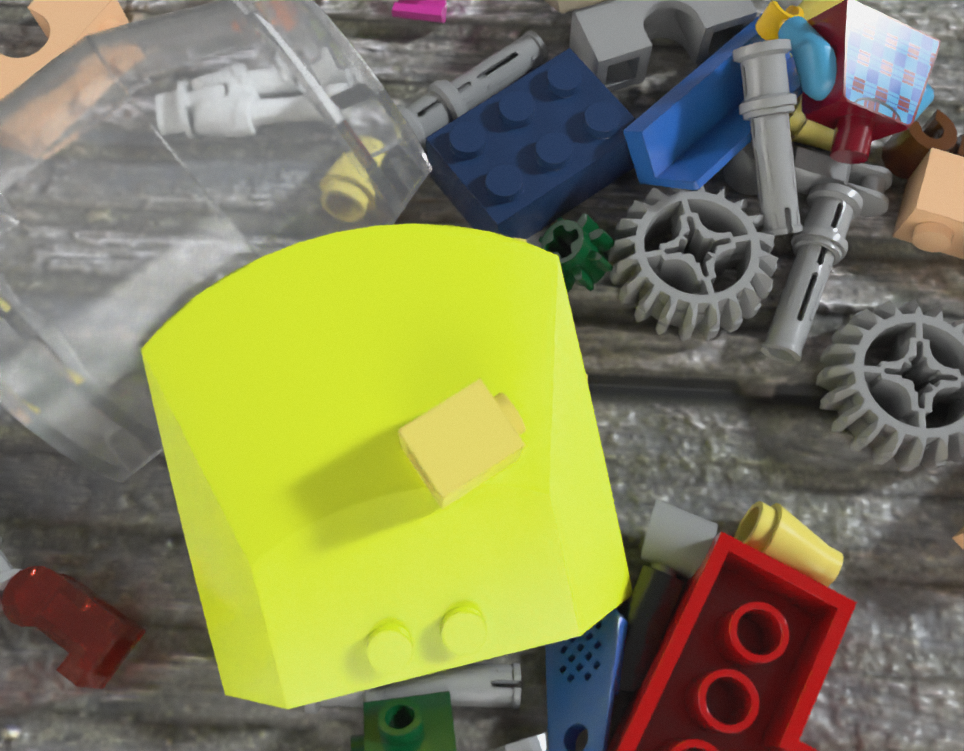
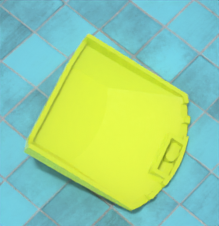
M379 225L335 232L298 242L262 256L224 276L193 297L172 315L141 348L177 508L225 695L283 709H291L581 636L632 595L633 590L559 256L511 237L452 225ZM481 379L492 397L501 392L508 397L517 409L526 428V432L520 435V438L525 443V447L516 462L444 509H441L401 448L398 430Z

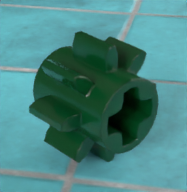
M583 214L577 223L559 217L557 223L553 224L544 236L538 240L541 243V249L559 256L567 293L574 284L583 286L589 291L594 290V284L600 281L606 272L613 269V266L609 263L606 251L614 246V240L603 229H599V226L587 214Z

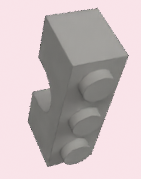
M608 0L572 12L569 48L608 90L613 92L644 82L652 50L650 40L666 38L678 42L686 49L694 65L705 62L756 18L758 11L751 0Z

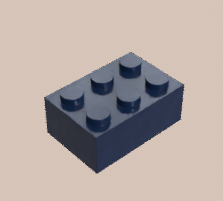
M569 48L426 137L430 177L473 229L527 240L634 169L623 130L636 119Z

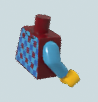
M771 0L756 22L755 29L766 41L775 39L791 40L792 50L789 52L793 55L802 87L801 111L806 119L835 130L830 152L831 159L845 164H860L868 161L872 141L907 130L933 101L934 90L928 84V80L941 40L854 0H844L808 21L803 18L804 10L801 7L791 5L784 11L777 1Z

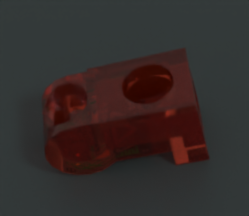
M30 566L20 570L9 580L3 591L1 602L3 612L11 623L43 632L69 653L56 671L76 687L103 689L146 632L144 628L76 578L64 573H57L44 566Z

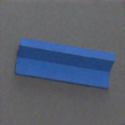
M762 13L623 130L639 184L687 190L700 189L752 141L750 121H743V115L739 114L738 105L744 102L741 66L740 63L733 61L732 51L749 44L766 41L755 29V24ZM790 52L786 53L789 91L796 94L798 98L802 94V87L794 59L790 57Z

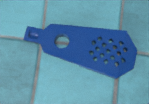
M617 608L608 613L581 636L545 645L549 751H576L577 737L586 729L588 731V743L582 751H607L614 696L619 695L628 621Z

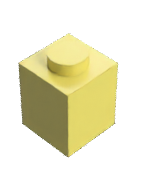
M479 379L400 428L398 432L401 448L440 508L444 509L516 462L525 447V443L520 438V435L526 432V428L520 414L508 397L501 392L492 397L482 380Z

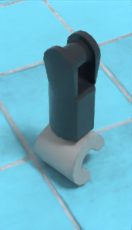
M657 499L641 553V560L650 563L651 566L643 565L640 568L632 589V595L629 597L623 612L624 618L628 621L619 690L627 692L638 690L641 687L659 649V640L664 638L684 584L676 576L679 575L689 579L695 574L702 564L718 529V524Z

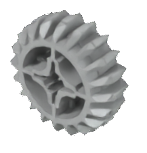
M704 185L700 189L691 191L669 187L666 195L653 187L647 193L644 203L634 200L633 204L628 208L626 218H621V221L617 223L614 232L616 240L614 241V246L609 250L608 258L611 263L615 264L610 272V279L612 284L622 286L618 296L621 305L638 302L639 304L634 314L637 323L646 320L649 316H653L658 319L655 327L658 335L665 333L669 325L677 326L682 342L690 339L694 328L699 329L706 341L715 338L720 327L728 333L737 330L743 318L749 320V318H753L761 307L760 301L766 299L773 288V279L770 277H772L777 269L778 258L770 254L775 245V235L761 233L764 214L747 216L745 214L748 208L747 197L732 203L726 199V185L718 189L715 194L705 192ZM671 230L672 238L670 242L660 244L658 250L645 252L644 246L652 238ZM736 267V283L723 291L714 293L712 285L716 276H721L725 269Z
M916 299L905 302L899 309L889 300L886 303L879 304L873 312L866 308L864 311L856 313L846 326L841 325L832 336V345H828L821 354L819 362L826 368L817 375V382L815 384L831 391L820 400L821 405L819 409L837 411L840 416L832 423L831 432H842L848 428L855 436L851 440L850 451L858 452L868 445L873 448V465H884L894 458L899 472H909L918 467L919 464L925 471H932L945 465L946 461L957 462L964 458V334L962 333L964 330V319L948 324L943 321L942 305L929 309L923 315ZM891 346V356L885 361H881L877 366L864 365L867 350ZM939 403L949 404L948 414L943 426L939 428H926V416L932 412V408Z

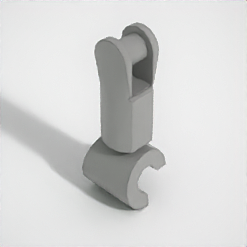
M752 141L723 167V176L726 183L734 191L743 195H758ZM795 147L793 158L798 193L808 195L811 188L817 184L837 183L850 187L862 197L863 207L859 215L877 217L887 211L889 200L884 191L891 187L893 175L889 169L861 163H840L831 159L828 155Z

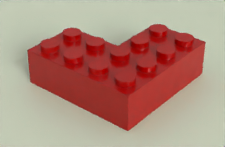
M721 531L714 537L698 570L688 579L674 608L664 638L659 640L660 646L641 687L635 690L607 751H818L800 741V737L857 602Z

